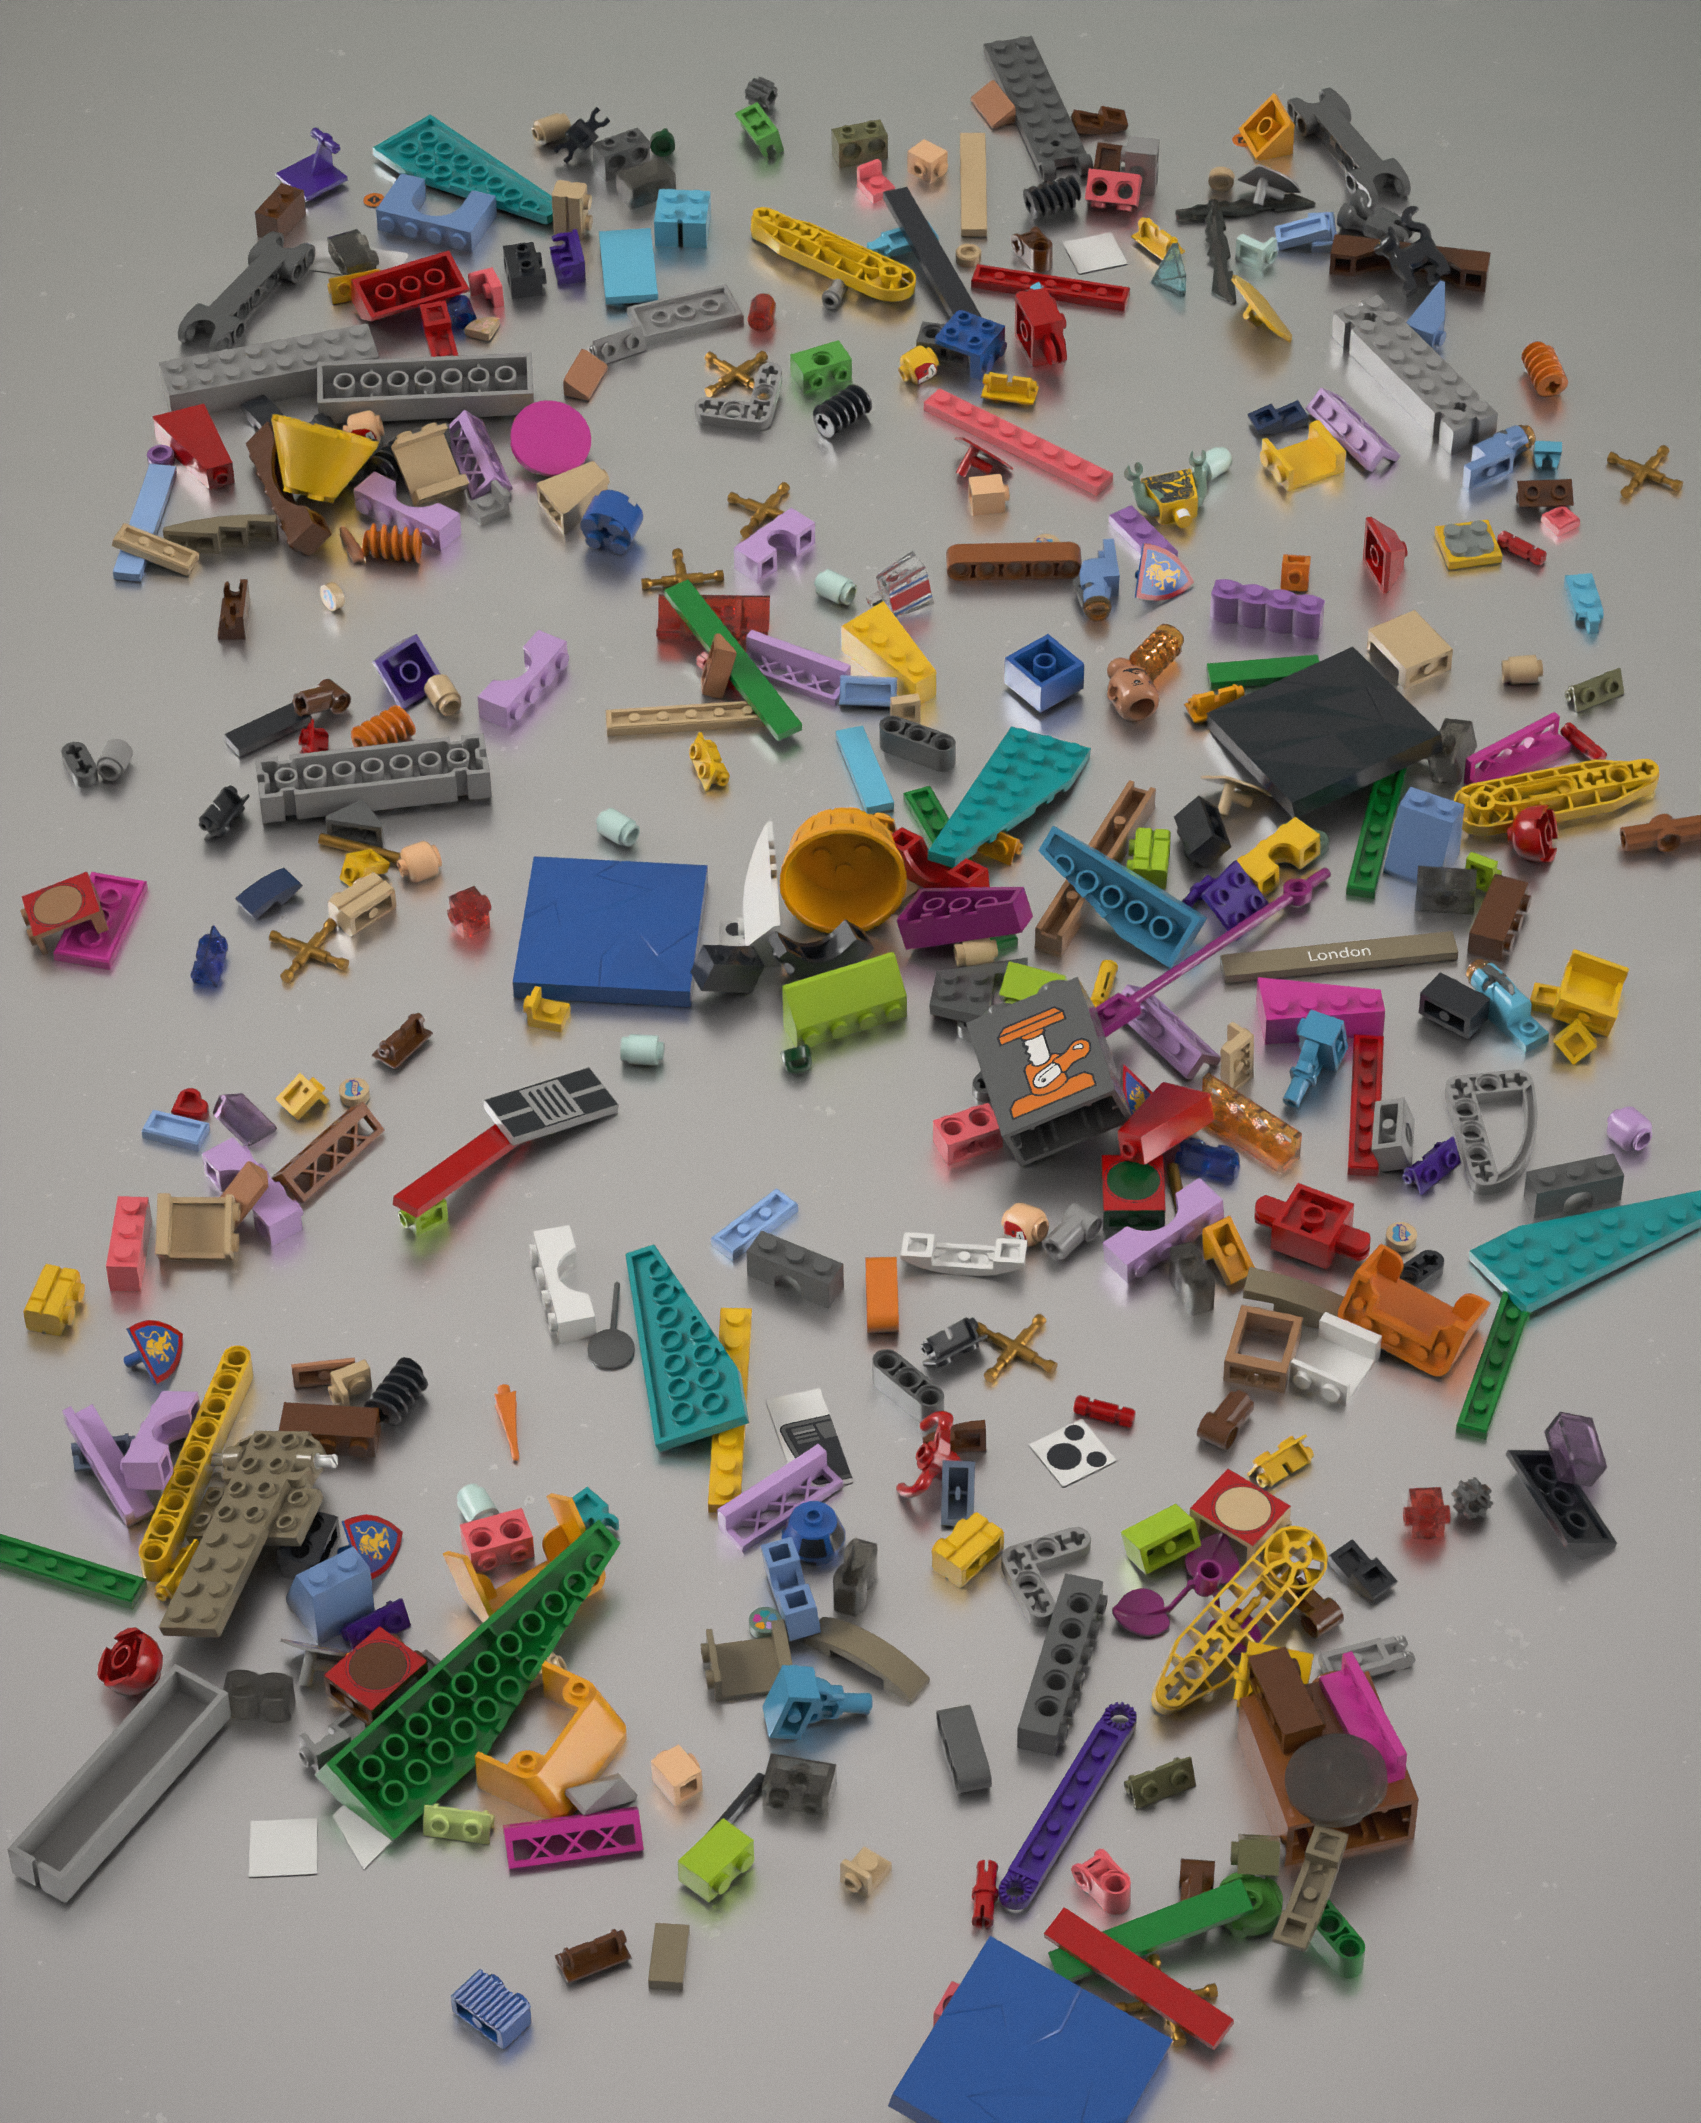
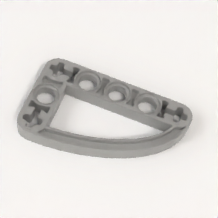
M1523 1070L1458 1075L1449 1078L1446 1082L1445 1099L1470 1188L1479 1195L1499 1193L1513 1185L1521 1177L1533 1153L1538 1118L1533 1079L1528 1072ZM1485 1084H1491L1495 1086L1496 1089L1493 1091L1483 1090L1481 1086ZM1457 1089H1460V1092L1463 1093V1098L1459 1099ZM1522 1099L1524 1111L1522 1143L1511 1163L1503 1170L1497 1172L1479 1104ZM1467 1109L1473 1114L1471 1116H1462L1457 1111ZM1469 1131L1475 1132L1479 1137L1470 1139L1465 1137L1464 1133ZM1473 1154H1481L1486 1159L1482 1161L1472 1160L1470 1156ZM1481 1172H1484V1178L1486 1182H1483V1179L1479 1178Z

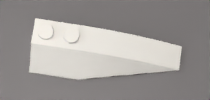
M773 821L766 822L749 863L744 886L743 918H738V935H744V939H739V946L754 947L765 967H782V963L773 956L772 951L774 949L768 940L775 931L781 933Z

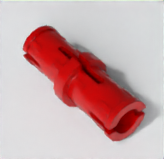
M985 1860L979 1861L976 1866V1885L972 1888L971 1895L974 1900L971 1923L979 1929H982L983 1917L985 1919V1929L991 1928L994 1924V1903L998 1901L996 1880L999 1866L992 1860H988V1871L985 1869Z

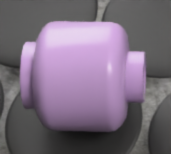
M1634 1107L1616 1109L1608 1117L1607 1136L1627 1152L1640 1151L1650 1142L1652 1138V1124Z

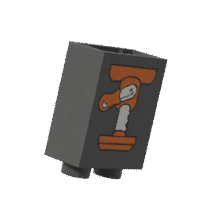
M1078 977L1068 981H1050L1044 984L1037 994L1013 1004H995L986 1009L982 1017L966 1023L1001 1136L1021 1167L1124 1125L1132 1116L1097 1010Z

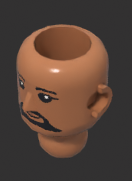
M1119 657L1113 659L1107 667V675L1110 678L1107 687L1108 698L1123 719L1130 722L1147 719L1153 715L1159 705L1160 699L1155 685L1142 667L1132 665L1126 658Z

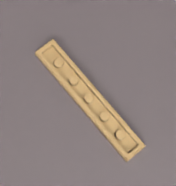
M960 133L962 237L987 236L985 133Z
M747 701L605 710L607 737L766 727Z

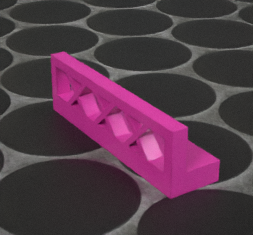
M1553 712L1467 757L1463 783L1470 785L1472 783L1534 772L1570 753L1571 744L1558 733L1560 716ZM1549 726L1548 731L1542 734L1545 728ZM1482 761L1479 767L1475 769V765Z
M1353 1652L1344 1653L1342 1655L1341 1670L1320 1676L1319 1686L1373 1788L1404 1779L1407 1753Z
M637 1806L599 1811L585 1816L578 1814L502 1825L509 1869L644 1850L639 1809ZM633 1824L635 1843L620 1845L611 1838L619 1826ZM612 1827L608 1834L601 1830V1828ZM595 1830L604 1837L596 1849L587 1850L577 1842L585 1831ZM578 1832L574 1839L566 1834ZM561 1834L571 1843L562 1854L554 1855L544 1845L552 1835ZM545 1837L540 1844L533 1839ZM527 1839L537 1847L529 1858L515 1860L512 1841ZM608 1841L615 1845L603 1848ZM574 1845L578 1847L580 1850H582L577 1852H570ZM540 1850L548 1855L536 1857Z

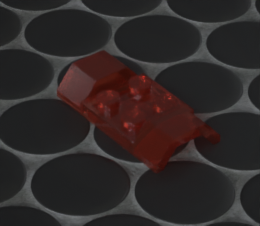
M659 594L657 639L699 641L664 597V594ZM701 595L737 641H740V639L746 640V636L751 630L769 636L770 596Z

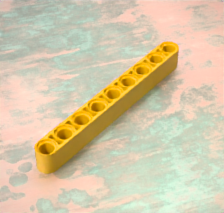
M235 1345L224 1351L175 1463L174 1472L162 1493L140 1544L138 1554L143 1577L148 1581L159 1582L166 1573L171 1572L170 1566L179 1554L178 1552L185 1540V1534L214 1472L215 1467L211 1466L212 1456L214 1453H222L254 1376L250 1351L244 1346Z

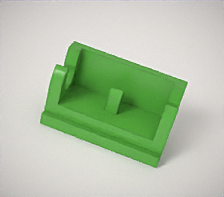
M758 102L735 113L742 128L747 131L755 144L758 145L764 157H768L766 149L769 145H773L778 154L784 151L778 129Z

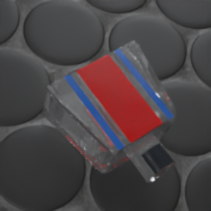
M913 551L878 573L876 581L879 591L866 597L870 608L884 601L895 617H900L934 604L927 569Z

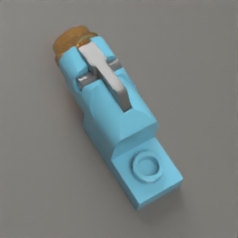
M1483 959L1475 960L1469 965L1465 974L1468 978V983L1475 991L1481 992L1490 998L1488 1019L1525 1054L1549 1041V1032L1531 1016V1000L1513 984L1505 973L1493 963Z

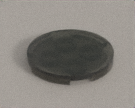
M1327 1734L1308 1741L1293 1754L1285 1771V1787L1292 1807L1294 1806L1299 1813L1310 1819L1311 1823L1324 1827H1346L1361 1822L1362 1818L1372 1812L1378 1804H1382L1388 1789V1774L1383 1757L1368 1741L1350 1734Z

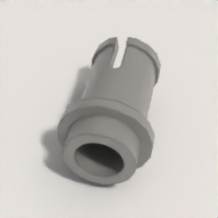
M835 279L831 287L822 294V303L828 309L839 307L842 303L843 295L848 290V286L841 279Z

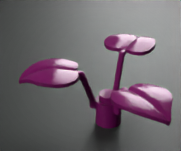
M1223 1532L1210 1535L1200 1541L1201 1547L1187 1553L1185 1568L1188 1574L1193 1577V1580H1188L1185 1588L1168 1606L1164 1607L1163 1598L1155 1591L1139 1588L1126 1593L1118 1604L1112 1608V1614L1125 1629L1136 1635L1144 1637L1158 1636L1169 1628L1170 1620L1166 1613H1170L1191 1589H1194L1195 1593L1201 1597L1212 1595L1214 1598L1221 1591L1218 1586L1226 1585L1239 1571V1561L1229 1543L1227 1535ZM1220 1597L1214 1602V1605L1220 1608ZM1236 1608L1229 1617L1233 1620L1242 1609ZM1249 1615L1240 1627L1244 1630L1253 1618ZM1215 1619L1212 1620V1621L1209 1623L1208 1628H1207V1632H1208V1631L1215 1625V1623L1217 1622ZM1256 1623L1248 1634L1255 1642L1259 1643L1262 1640V1635ZM1238 1643L1229 1655H1241V1652L1246 1653L1247 1648Z

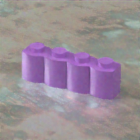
M1219 579L1215 581L1211 592L1210 618L1221 623H1238L1248 628H1265L1274 633H1292L1301 638L1317 639L1323 627L1325 600L1314 595H1296L1283 589L1269 590L1257 584L1242 585L1230 579Z

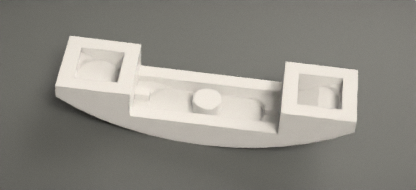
M904 1232L900 1257L901 1260L909 1264L939 1273L962 1276L997 1275L1024 1268L1028 1241L996 1238L995 1246L935 1242V1234Z

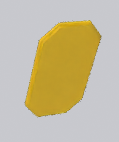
M1233 275L1232 282L1249 304L1243 313V318L1256 327L1265 323L1275 334L1290 343L1292 334L1265 297L1250 283L1238 275Z

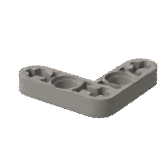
M773 362L760 366L750 402L713 397L700 398L695 403L696 419L700 423L753 431L766 430L772 423L783 382L781 367ZM770 374H774L771 376L770 384H768L766 377H769ZM762 393L772 395L768 400H760L758 398ZM759 409L763 410V416H761L760 419H757L759 416ZM731 410L740 412V415L735 418H730L726 414Z
M1071 1527L1010 1546L1003 1551L1001 1556L1002 1572L1027 1621L1033 1626H1048L1055 1608V1601L1040 1572L1085 1558L1091 1549V1537L1087 1530L1081 1527ZM1072 1541H1076L1077 1544H1081V1545H1080V1546H1077L1074 1542H1073V1543H1071V1542H1072ZM1042 1548H1049L1055 1554L1051 1557H1042L1037 1552ZM1016 1559V1561H1017L1018 1563H1021V1571H1020V1572H1018V1567H1017L1016 1563H1015L1014 1561H1011V1560ZM1029 1581L1035 1583L1037 1587L1034 1590L1026 1591L1020 1588V1584ZM1038 1600L1040 1609L1046 1611L1045 1613L1035 1610V1601Z

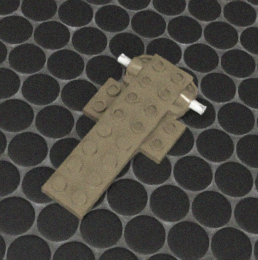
M254 1431L253 1435L240 1440L235 1446L227 1447L224 1453L213 1454L211 1466H223L224 1473L222 1479L225 1482V1486L208 1487L185 1534L189 1544H192L194 1539H198L199 1545L158 1627L163 1636L220 1637L263 1546L302 1545L324 1499L320 1489L312 1488L324 1468H336V1465H338L337 1455H327L320 1441L314 1439L310 1431Z

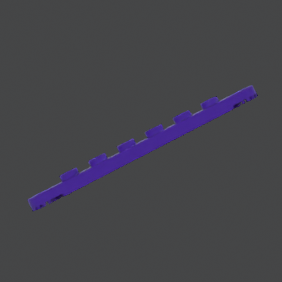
M1115 1702L1114 1705L1110 1704L1094 1726L1009 1866L1005 1877L1000 1881L998 1897L1004 1907L1011 1910H1021L1026 1908L1033 1900L1136 1728L1137 1715L1134 1708L1130 1707V1704L1127 1703L1125 1705L1124 1702H1121V1704H1118V1702ZM1116 1715H1123L1129 1720L1125 1724L1122 1723L1120 1725V1723H1117L1116 1725V1722H1113L1111 1718ZM1017 1887L1024 1891V1895H1021L1020 1898L1019 1896L1011 1898V1895L1008 1896L1007 1890Z

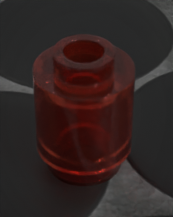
M761 293L751 300L748 324L752 329L764 332L772 328L776 312V303L772 296Z

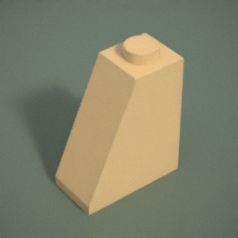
M594 461L538 482V505L565 535L581 522L593 497L599 495L603 490H608L609 476L604 469L601 470Z

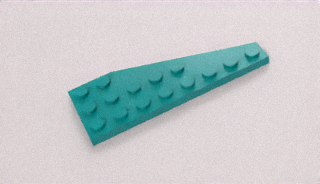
M431 114L372 147L374 157L399 174L402 173L425 179V185L467 198L472 190L495 195L497 209L546 225L553 222L552 196Z
M1011 726L928 850L927 860L955 867L964 859L970 858L977 853V848L983 843L987 842L990 844L996 840L997 834L1002 830L1005 832L1009 831L1034 814L1037 806L1043 802L1046 804L1054 800L1056 793L1059 791L1066 792L1070 789L1088 762L1091 748Z
M1701 1190L1518 1226L1470 1250L1469 1260L1502 1293L1506 1291L1509 1294V1299L1522 1312L1524 1310L1531 1313L1700 1228Z
M655 1244L626 1253L654 1440L659 1452L748 1424L749 1417L740 1371Z

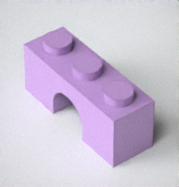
M793 508L788 509L734 547V569L756 583H760L777 571V551H788L798 556L815 544V522Z

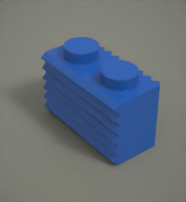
M482 1969L474 1973L451 1995L452 2012L503 2050L508 2045H511L512 2041L516 2040L517 2036H520L522 2031H525L532 2023L531 2006L528 2000L520 1993L513 1994V1992H510L505 1988L504 1983L495 1974L488 1975Z

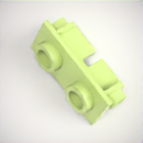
M435 1803L434 1806L424 1805L423 1835L489 1845L490 1828L494 1826L495 1815L489 1814L488 1810H484V1812L459 1810L458 1808L439 1806V1803Z

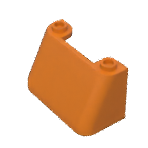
M1380 1244L1356 1270L1339 1307L1338 1317L1381 1335V1348L1430 1375L1443 1376L1456 1362L1486 1315L1491 1302L1478 1295L1467 1293L1457 1300L1454 1307L1400 1279L1404 1267L1403 1259L1396 1251Z

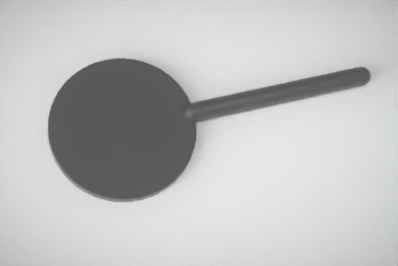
M619 1282L614 1283L610 1329L596 1333L590 1339L587 1348L590 1360L596 1366L603 1369H618L625 1366L631 1361L635 1352L632 1338L627 1333L616 1329L620 1292Z

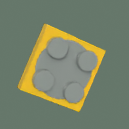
M1488 519L1435 526L1434 534L1448 570L1502 563L1503 555Z

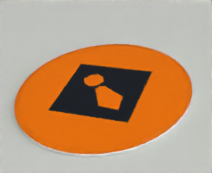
M1241 133L1232 138V142L1236 146H1248Z
M371 193L364 197L363 202L367 206L377 207L384 199V196L379 193Z

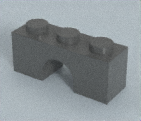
M1614 1153L1526 1171L1524 1198L1534 1218L1563 1212L1566 1200L1572 1195L1586 1192L1592 1206L1621 1200L1624 1173Z
M762 1230L746 1251L747 1276L772 1286L777 1284L782 1275L789 1276L799 1284L803 1299L829 1309L844 1288L843 1263Z

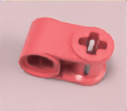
M1100 1848L1095 1851L1094 1856L1083 1864L1076 1863L1072 1866L1071 1871L1076 1883L1104 1911L1117 1915L1129 1909L1131 1905L1130 1877L1113 1861L1104 1849Z

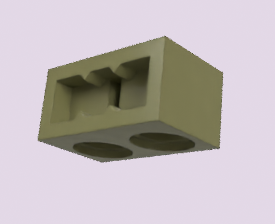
M880 119L831 129L832 155L839 168L865 164L875 159H888V134Z
M1238 1834V1842L1231 1841L1230 1855L1231 1865H1237V1874L1279 1876L1280 1837Z

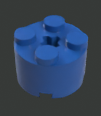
M603 490L599 495H595L580 522L581 531L586 537V544L593 549H598L601 546L611 549L616 554H624L630 547L643 522V512L636 503L634 507L628 502L630 497L614 490Z

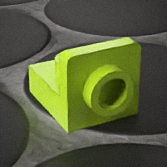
M1470 852L1466 858L1464 884L1487 892L1494 875H1502V871L1497 869L1498 861Z
M444 1198L418 1218L400 1209L398 1211V1218L405 1228L409 1227L416 1236H419L448 1221L447 1201Z

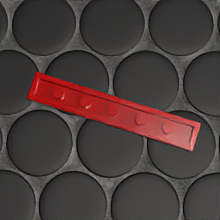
M977 264L971 279V288L1017 294L1018 291L1022 290L1027 292V289H1031L1032 285L1040 282L1056 301L1125 311L1130 297L1129 287Z
M1354 1034L1347 1175L1378 1177L1379 1164L1372 1152L1375 1102L1382 1099L1384 1036Z
M494 1124L394 1195L392 1205L418 1218L519 1144L512 1146L498 1126Z
M1063 1907L1044 1932L1045 1939L1212 2050L1217 2048L1234 2024L1233 2018L1065 1907Z

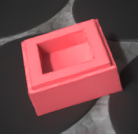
M1566 506L1556 507L1542 514L1541 522L1558 537L1580 527V519Z

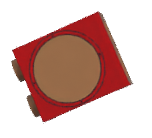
M88 872L22 896L25 908L21 909L20 912L26 926H31L30 929L26 930L32 946L38 945L42 955L48 954L43 937L91 919L98 934L109 930L96 888Z

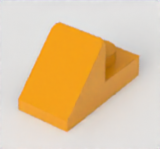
M1227 1216L1202 1229L1204 1260L1214 1258L1226 1286L1247 1277L1249 1267L1255 1268L1231 1216Z

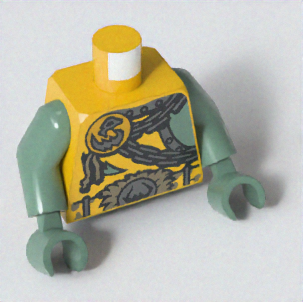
M1202 450V460L1200 461L1193 458V451L1191 452L1189 464L1194 467L1195 472H1192L1189 468L1141 478L1140 481L1139 477L1143 473L1142 464L1136 462L1134 465L1137 474L1132 473L1128 465L1124 471V477L1133 483L1131 488L1138 508L1153 516L1159 524L1166 525L1176 522L1179 528L1190 526L1193 521L1192 519L1197 517V510L1203 505L1207 494L1206 472L1202 470L1206 460V452Z

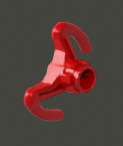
M937 1411L928 1415L920 1422V1429L925 1432L937 1424L938 1427L934 1441L922 1444L916 1453L917 1467L922 1470L916 1482L912 1486L902 1482L896 1486L897 1492L902 1497L913 1498L921 1495L928 1490L934 1478L942 1482L943 1460L962 1461L955 1452L950 1450V1432L954 1420L951 1413Z

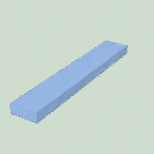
M149 464L129 525L154 535L157 534L177 475L176 466ZM120 550L113 569V578L116 580L141 582L148 560Z

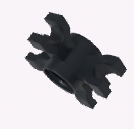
M597 106L592 110L590 118L586 122L580 118L565 132V135L569 138L566 142L558 144L553 149L556 154L562 148L568 150V156L563 159L566 164L573 158L574 151L577 148L582 152L587 150L599 137L595 131L610 122L608 117L602 122L596 121L595 115L601 111Z

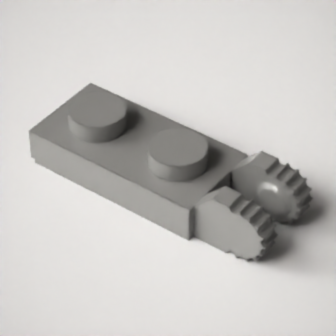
M1404 1635L1385 1639L1380 1637L1323 1652L1318 1656V1663L1323 1673L1340 1671L1342 1655L1352 1651L1362 1671H1369L1370 1676L1389 1672L1392 1669L1395 1671L1403 1670V1668L1406 1669L1413 1665L1416 1660L1413 1652H1400L1405 1650L1408 1645Z

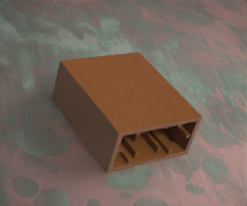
M1336 1671L1326 1672V1673H1324V1674H1322V1675H1320V1676H1324V1675H1327V1674H1330V1673H1333V1672H1336ZM1369 1671L1363 1672L1381 1704ZM1320 1676L1314 1679L1312 1683H1309L1313 1694V1704L1316 1710L1320 1709L1326 1722V1729L1322 1730L1321 1744L1283 1755L1254 1692L1252 1691L1248 1697L1240 1698L1237 1739L1273 1836L1280 1837V1856L1284 1867L1304 1863L1305 1851L1316 1824L1349 1834L1344 1854L1406 1841L1415 1837L1419 1798L1407 1768L1404 1779L1373 1788L1319 1686Z

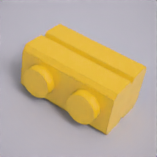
M44 1265L23 1311L25 1325L28 1330L40 1333L45 1331L46 1334L60 1336L65 1326L72 1324L76 1301L81 1302L85 1293V1285L81 1283L80 1272L77 1269L66 1267L61 1269L60 1266Z
M978 1512L972 1514L967 1520L964 1518L959 1520L953 1532L946 1539L940 1538L933 1545L931 1551L933 1570L944 1578L947 1577L948 1581L958 1588H962L1004 1549L1003 1529L992 1522L989 1523L988 1519Z

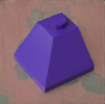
M417 634L401 640L372 661L397 705L403 709L425 696L424 686L428 679L434 675H440L439 670Z

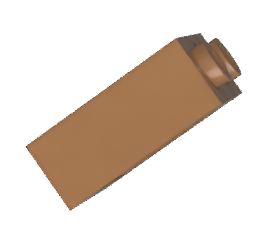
M1241 1305L1224 1360L1223 1381L1285 1394L1290 1378L1291 1361L1296 1357L1301 1340L1303 1317ZM1249 1330L1288 1338L1282 1362L1238 1354L1244 1331Z

